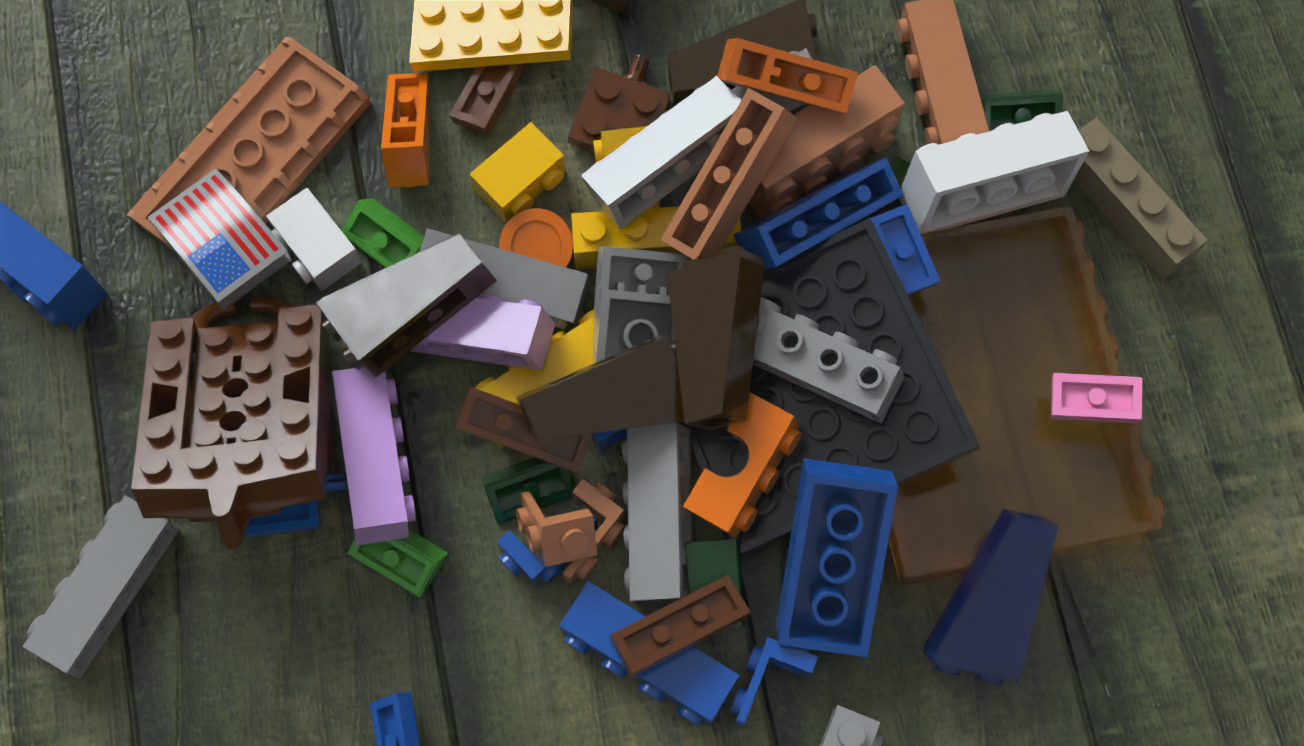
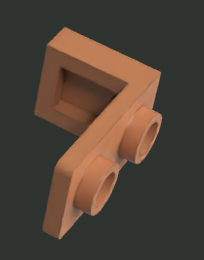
M582 479L572 491L573 499L583 509H589L592 515L602 522L595 532L598 554L605 544L612 547L623 534L625 525L622 522L625 520L624 510L613 502L616 496L607 487L597 481L592 486ZM592 556L572 561L563 572L564 580L571 586L578 578L585 581L596 568L599 560Z
M529 491L520 494L522 508L516 509L520 533L527 535L531 552H538L546 567L597 556L594 520L589 509L545 518Z

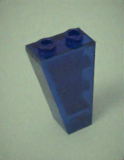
M1003 508L925 642L923 653L934 664L936 670L951 675H960L961 670L977 673L976 677L980 680L993 684H1003L1004 679L1019 682L1059 527L1057 524L1046 517Z

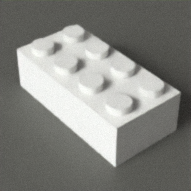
M1068 111L1052 115L1050 113H1043L1030 121L1015 125L1013 123H1005L989 132L977 135L975 133H968L955 141L940 145L930 143L915 151L901 186L903 196L898 199L902 206L908 204L921 236L1064 197L1087 157L1089 149Z

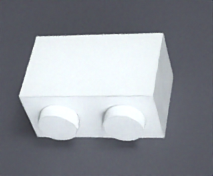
M305 188L266 216L273 227L271 232L285 249L290 250L297 259L292 263L295 271L305 284L313 280L321 292L362 263L354 246L308 188Z

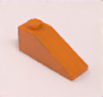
M740 38L727 39L717 77L727 84L745 89L750 88L756 92L847 114L858 72Z
M428 73L388 75L381 143L388 188H412L429 185L430 109Z

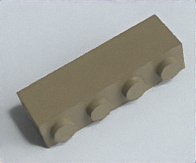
M1096 117L1078 130L1089 149V153L1074 178V182L1164 281L1192 260L1208 239Z

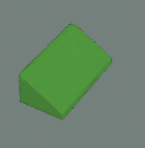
M373 198L360 199L341 230L350 242L385 268L419 253L424 239L421 233Z
M408 529L409 538L356 546L354 538L347 553L348 555L419 598L424 594L448 555L445 550Z

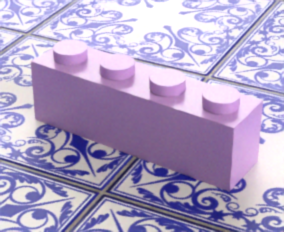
M483 294L480 298H475L410 351L542 371L555 323L545 312L544 307L535 301L522 299L519 303L505 302L494 295Z
M365 367L359 370L351 368L332 371L356 546L409 538L408 522L416 521L413 496H404L402 482H408L410 478L407 457H398L396 443L404 442L400 417L392 418L390 405L398 404L395 380H386L385 371L378 377H375Z

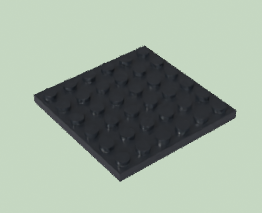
M871 218L828 237L777 267L764 270L761 297L778 305L781 308L779 313L792 319L795 318L796 314L803 315L820 325L819 331L832 337L835 331L848 335L859 343L857 348L870 354L873 353L874 349H878L892 355L898 360L897 366L901 368L904 379L881 424L753 365L750 393L795 416L801 425L798 430L801 432V437L795 450L789 456L784 454L776 469L779 470V476L771 491L767 494L763 492L755 505V508L758 510L757 515L750 528L746 532L740 531L737 538L729 535L730 539H739L740 557L791 535L803 459L889 470L893 472L896 482L900 486L981 449ZM681 422V425L690 429L691 448L701 472L707 469L718 476L731 477L737 475L745 468L749 459L748 447L746 444L735 439L727 431L729 425L708 431Z

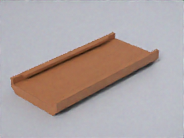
M285 37L126 216L132 223L140 226L174 252L148 217L211 171L217 169L266 224L269 221L266 216L284 204L371 104L370 98L359 85L293 38Z

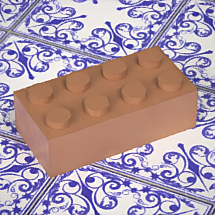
M876 65L857 76L847 114L812 105L794 114L798 118L749 201V204L760 219L794 202V199L802 194H808L827 184L828 178L839 171L841 174L849 172L860 164L862 157L872 151L876 154L880 153L895 141L894 137L900 124V117L905 102Z

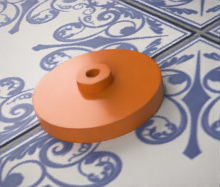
M527 209L517 213L506 223L500 236L499 249L568 268L574 254L573 234L568 224L557 214L546 209Z

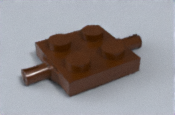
M635 55L627 75H618L595 66L568 135L567 143L586 149L595 156L593 140H601L600 131L649 126L665 113L671 93L649 86L642 81L647 66L650 63L647 58L643 57L639 70H637L641 56Z

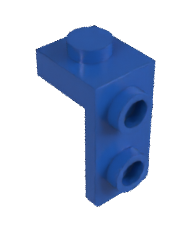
M593 516L594 529L596 530L598 523L597 519ZM510 530L497 541L499 549L503 553L498 558L499 561L515 577L522 572L535 587L543 580L547 584L553 581L566 566L564 563L546 567L542 559L539 561Z
M767 637L763 648L755 645L746 667L747 671L754 673L748 690L739 687L730 710L731 713L738 715L735 726L743 729L767 663L809 679L818 656L810 654V649L778 645L777 640Z

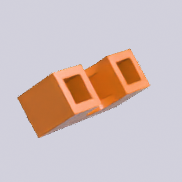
M750 393L746 421L729 425L727 429L735 439L747 445L749 450L747 465L740 473L731 477L718 476L704 469L683 507L693 515L734 538H737L740 531L746 532L756 518L758 510L755 508V505L763 492L769 493L778 479L779 470L776 468L784 454L789 456L795 450L800 440L801 432L798 430L801 425L795 416Z

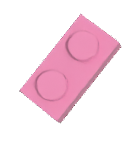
M1053 373L1051 419L1139 424L1142 420V377Z

